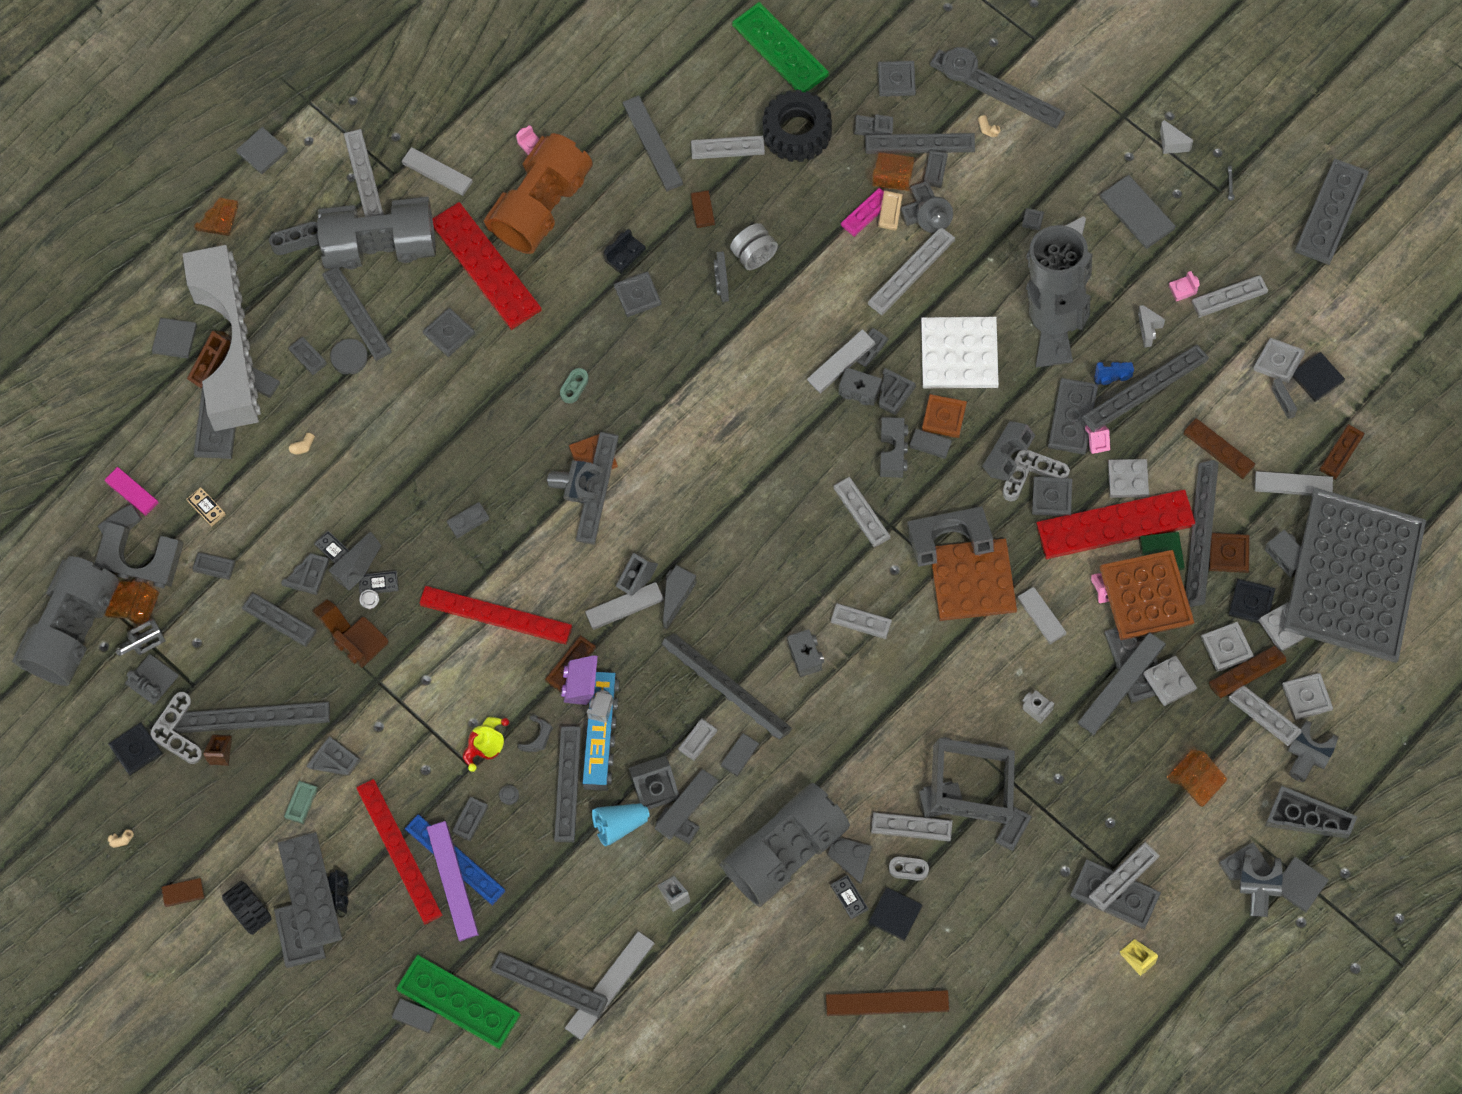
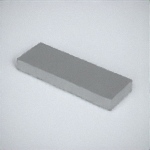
M1034 587L1017 597L1049 644L1066 635L1067 632Z
M836 603L831 623L886 639L892 620Z

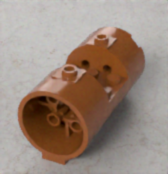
M551 133L550 136L547 135L546 137L542 136L523 163L527 176L517 190H510L507 194L503 192L484 219L488 231L493 232L502 242L519 252L526 254L534 253L541 241L555 225V220L551 213L554 206L560 202L561 196H573L583 185L584 178L591 170L593 162L585 150L581 152L575 146L576 143L565 136Z

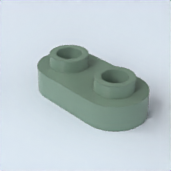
M574 369L561 387L560 396L565 403L576 402L588 384V374L584 369ZM578 378H581V379H582V381H580V382H577L576 380H577ZM568 393L573 394L571 397L567 396Z

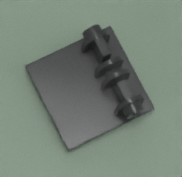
M149 654L135 671L130 670L127 673L128 680L125 684L155 705L179 675Z

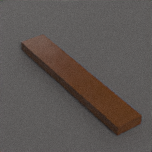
M948 990L826 995L827 1016L949 1012Z

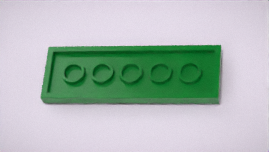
M760 2L732 22V26L795 90H802V92L806 93V91L811 90L829 76V72Z
M419 955L416 956L396 988L401 994L499 1050L521 1016L519 1012Z

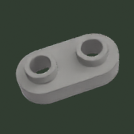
M895 857L889 863V872L895 878L921 881L928 876L929 866L922 859ZM901 866L903 869L901 871H897L895 867ZM920 868L923 872L918 874L915 870Z

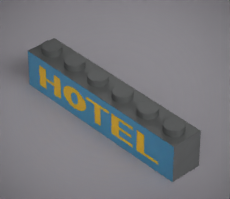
M596 672L593 697H596V693L599 690L607 691L613 697V705L607 723L588 719L583 775L584 790L608 791V785H612V773H609V769L614 764V754H611V747H615V735H612L613 728L617 726V717H614V710H618V698H615L616 691L620 689V680H617L616 673Z

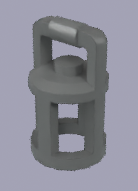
M154 618L127 631L129 640L118 645L115 651L117 655L121 656L134 649L137 654L141 655L166 642ZM149 625L153 627L137 636L134 634ZM156 637L159 638V640L142 648V644Z

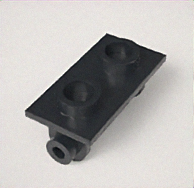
M335 870V872H331L330 876H328L331 892L334 891L332 898L336 913L337 910L347 913L349 903L347 897L348 874Z

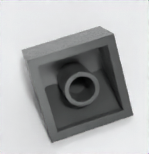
M666 755L629 768L639 802L646 806L648 810L676 801L680 797Z

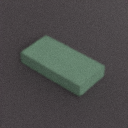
M299 781L284 817L288 820L304 824L318 787Z

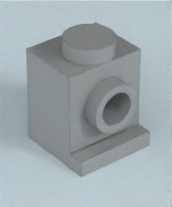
M599 690L596 693V697H592L590 709L587 710L588 719L604 723L608 722L613 705V697L609 692Z
M1035 691L1033 694L1029 692L1023 699V710L1040 724L1053 711L1054 703L1050 702L1038 691ZM1037 701L1040 705L1036 706L1034 702Z

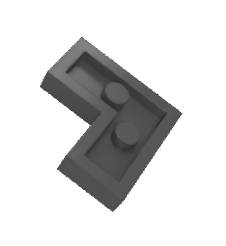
M928 181L911 186V192L916 202L900 207L907 226L918 223V205L928 198L935 197Z

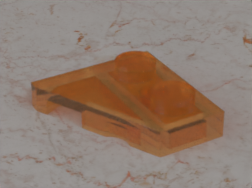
M219 198L213 208L205 213L204 219L200 223L197 222L195 224V230L230 236L239 205L238 201Z

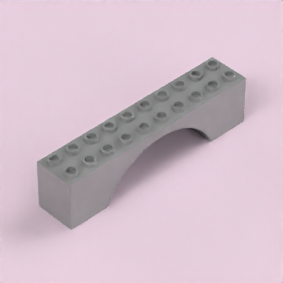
M227 245L183 253L187 286L194 303L216 310L232 325V341L225 360L210 377L202 381L207 415L214 431L258 423V415H261L259 404H257L258 392L254 386L256 379L251 368L253 361L251 355H249V350L251 349L249 340L246 337L248 330L246 323H244L245 312L241 306L243 300L238 288L240 287V282L236 275L238 269L233 253L228 251Z

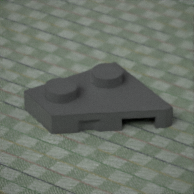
M885 368L883 371L884 378L881 386L879 406L896 415L916 388V384Z
M329 736L306 767L311 770L349 776L361 760Z
M839 837L831 844L828 857L835 863H838L846 873L848 872L855 878L856 882L862 884L872 846Z
M1254 842L1219 862V865L1230 881L1240 880L1245 855L1251 856V865L1257 875L1266 876L1271 871L1270 866Z

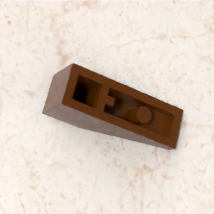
M212 331L187 379L202 388V381L210 377L225 360L230 349L232 337L223 331Z

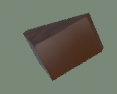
M328 599L312 611L332 635L337 630L344 634L351 628L336 605Z
M212 735L204 751V757L209 765L229 766L232 736Z

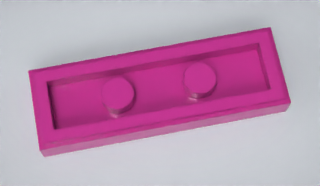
M880 188L841 222V226L853 237L880 214L884 192Z
M118 467L104 480L144 516L158 504V501Z

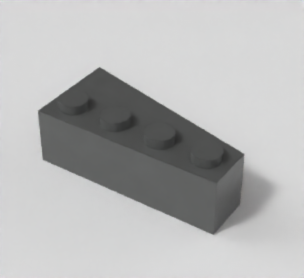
M1281 786L1265 826L1348 839L1357 816Z

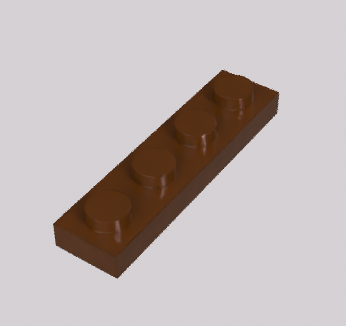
M1197 418L1184 430L1183 434L1242 480L1255 467L1256 463Z
M1273 646L1209 682V686L1221 699L1286 663V656L1276 646Z

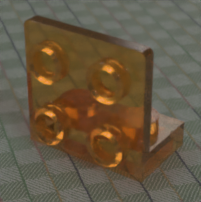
M878 153L876 169L873 172V186L909 191L914 157Z
M119 582L107 607L105 616L108 618H126L139 626L149 620L159 592L144 582Z
M1191 750L1167 777L1171 783L1182 785L1201 807L1227 781L1225 775L1204 751Z

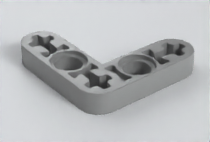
M1021 450L1014 461L1017 465L1014 472H1022L1024 477L1022 479H1015L1012 474L1009 481L1005 482L1003 497L1008 501L1017 500L1029 472L1044 477L1068 478L1069 467L1065 463L1030 450ZM1027 456L1028 460H1026V462H1022V458ZM1036 459V460H1035V465L1032 466L1033 460ZM1046 462L1048 468L1041 470L1038 467V463ZM1060 469H1063L1064 473H1062L1061 476L1058 475V471H1060ZM1015 484V493L1009 495L1008 493L1011 490L1012 485Z
M179 692L172 698L152 727L151 737L156 743L190 764H195L201 760V749L174 732V729L191 705L190 696L185 692ZM183 697H185V702L187 704H181V706L179 707V711H182L181 713H179L176 709L171 708L172 706H174L175 708L178 706V698L182 699ZM168 713H175L177 718L174 722L169 723L166 721L165 716ZM163 729V734L169 737V734L172 735L168 739L167 744L164 743L166 741L164 737L156 738V730L161 731ZM174 739L181 740L182 746L179 749L171 747V742ZM186 744L189 745L187 746V750L191 752L196 750V755L198 756L197 758L192 757V759H190L189 753H187L186 751H184V754H181Z

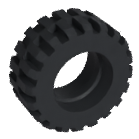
M796 90V92L786 91L784 95L782 93L777 95L776 100L772 99L769 102V106L764 110L762 121L763 137L767 147H770V151L773 154L778 153L779 158L784 159L785 157L790 162H793V160L804 162V159H813L815 154L819 156L822 153V149H826L832 136L831 112L826 102H821V97L818 95L813 96L812 92L806 91L804 93L802 90ZM793 117L806 118L814 125L809 132L801 135L789 134L780 126L783 122Z

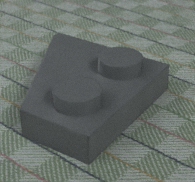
M310 553L287 579L284 578L282 580V586L317 595L329 564V558Z

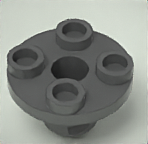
M931 197L918 205L917 221L925 231L935 233L938 229H946L950 225L953 218V208L945 198Z

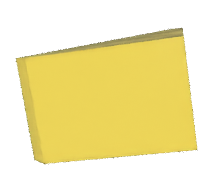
M1135 939L1120 951L1121 955L1140 976L1156 964L1158 955Z

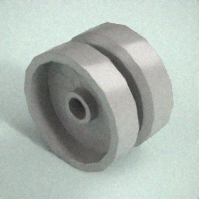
M757 223L741 231L732 241L730 249L736 257L740 258V262L747 270H753L772 258L778 249V243L768 234L767 229L761 223Z

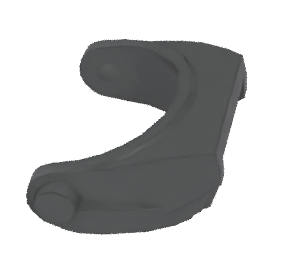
M532 715L529 719L540 724V735L530 744H518L517 747L520 751L537 752L544 750L549 734L553 730V727L546 721L539 719L536 715Z

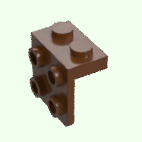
M365 617L360 618L344 634L337 630L332 635L335 640L333 644L336 648L348 654L347 658L353 664L357 663L361 668L389 643L388 639Z

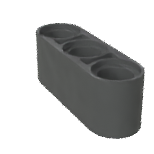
M309 222L273 233L269 238L272 251L276 255H284L319 244L317 222Z

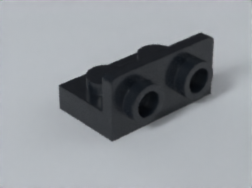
M627 229L619 234L617 240L612 245L610 244L605 248V262L622 274L646 250V246L632 236L630 229Z

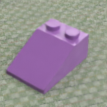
M598 656L570 660L568 665L564 666L563 677L566 678V685H562L561 697H564V703L582 705L589 703L594 695Z

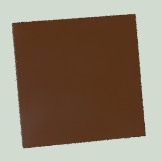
M1212 533L1209 571L1248 573L1249 535Z

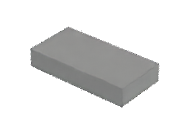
M701 718L680 745L678 751L695 761L717 733V729Z

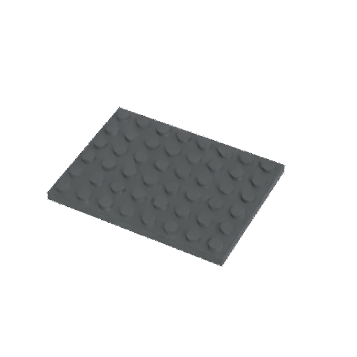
M1315 488L1310 503L1284 631L1397 663L1426 520Z

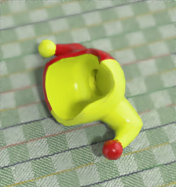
M487 717L483 725L471 731L468 738L469 745L463 753V759L467 763L469 771L474 772L477 769V766L473 764V759L479 755L489 760L495 758L503 748L504 737L499 731L495 730V727L501 724L508 726L509 720L507 718Z

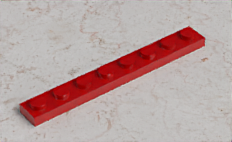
M425 586L420 600V606L565 645H567L572 630L571 624Z
M372 779L356 787L424 925L443 916L375 780Z

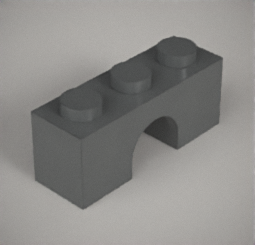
M882 417L881 442L891 443L895 449L891 452H881L880 477L903 478V471H907V460L904 459V453L907 454L908 442H904V436H908V425H904V418Z
M1010 421L982 467L991 478L1009 481L1017 467L1010 456L1017 450L1027 451L1036 435L1027 424Z

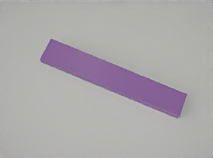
M444 821L427 827L458 939L463 941L478 936L479 932L448 824Z

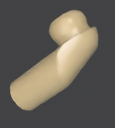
M985 115L978 117L983 134L992 138L999 135L1001 129L998 125L990 126Z
M306 433L303 441L290 444V453L297 455L308 452L315 436L311 433Z
M125 830L121 837L118 838L117 834H113L107 840L113 848L126 846L134 834L131 830Z

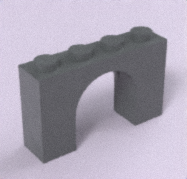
M982 506L907 521L908 535L918 567L937 563L934 541L938 536L948 532H958L967 536L975 555L994 552L993 537Z
M107 522L95 566L102 570L105 568L110 572L117 573V577L128 580L129 577L136 578V582L146 584L149 581L153 582V586L158 588L171 587L184 543L176 539L160 536L156 554L151 563L143 568H131L124 557L130 529Z

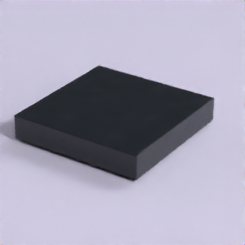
M1321 352L1298 367L1292 376L1314 402H1317L1345 381V378Z
M1237 579L1228 616L1261 624L1259 619L1270 613L1276 588Z
M141 722L108 744L129 776L162 755V752Z
M886 887L869 920V924L905 941L923 905Z

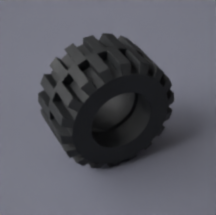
M238 882L222 895L223 902L249 934H255L272 920L268 910L245 882Z

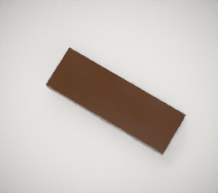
M1348 424L1319 471L1336 480L1365 433Z
M580 635L545 678V682L561 692L562 685H566V678L563 677L564 666H567L570 660L591 656L596 646Z

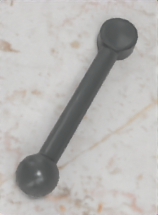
M1228 166L1229 195L1227 198L1229 201H1233L1235 196L1233 195L1232 166Z

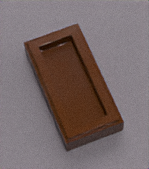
M709 190L691 193L697 228L715 225Z
M201 878L161 887L165 907L205 899Z

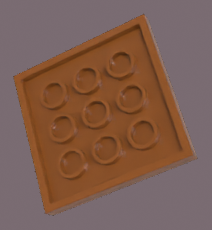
M1006 538L993 540L994 552L980 555L974 554L971 542L935 546L937 563L932 564L940 621L1017 612Z
M1173 550L1102 564L1099 567L1120 640L1148 635L1149 632L1153 634L1186 627L1195 623Z

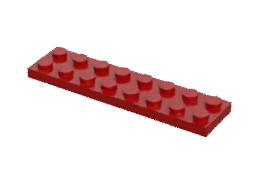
M460 202L433 218L435 232L510 330H513L542 311L534 297Z
M1184 489L1039 521L1036 523L1045 558L1051 559L1137 540L1141 536L1164 534L1191 528L1195 524L1186 490Z

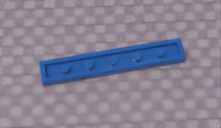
M418 814L405 830L434 855L427 827L431 825ZM454 846L464 882L493 906L505 893V889Z

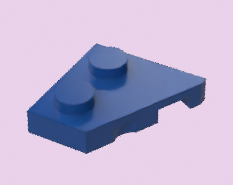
M1103 362L1097 363L1094 376L1095 383L1098 385H1108L1117 380L1126 381L1133 377L1132 362H1112L1111 367H1104Z

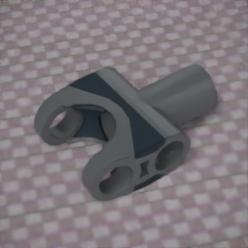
M572 461L570 472L551 471L547 478L548 486L550 488L565 489L563 496L565 500L578 503L595 502L597 495L588 492L587 485L591 478L602 475L604 469L592 463Z
M1308 720L1301 728L1302 733L1292 742L1288 750L1298 756L1289 775L1299 782H1305L1314 765L1323 770L1325 769L1339 737L1334 734L1327 742L1316 743L1310 737L1312 722Z
M1244 856L1240 873L1239 891L1243 894H1251L1250 916L1268 917L1269 896L1281 897L1283 881L1281 858H1274V866L1268 875L1259 876L1252 868L1251 856Z

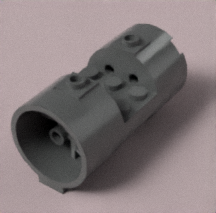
M429 197L392 201L391 214L358 218L355 205L318 209V238L325 269L340 267L356 269L363 265V253L375 254L377 251L393 252L396 249L398 261L403 263H410L418 258L436 256L435 232Z
M1055 225L1039 231L1032 239L1026 257L1032 279L1029 280L1026 287L1029 299V315L1037 329L1050 335L1061 334L1070 330L1072 332L1075 329L1082 330L1090 317L1091 296L1086 294L1085 286L1092 275L1093 254L1088 252L1087 243L1082 234L1068 226Z
M68 556L66 560H62L46 592L51 599L39 623L34 624L32 628H28L12 662L22 670L43 680L61 686H69L87 649L83 645L85 637L92 627L94 619L103 617L118 587L119 579L105 568L102 570L92 565L93 562L74 556Z
M814 783L807 785L783 806L774 818L757 833L749 836L719 864L736 887L758 907H762L791 881V875L811 857L824 852L850 827L848 819L839 806L835 805L827 797L828 794Z

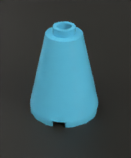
M641 803L597 807L592 810L593 824L595 828L598 827L600 833L597 835L604 846L613 844L645 824L650 816L648 808Z

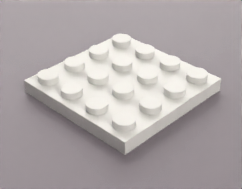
M996 317L922 318L923 388H998Z

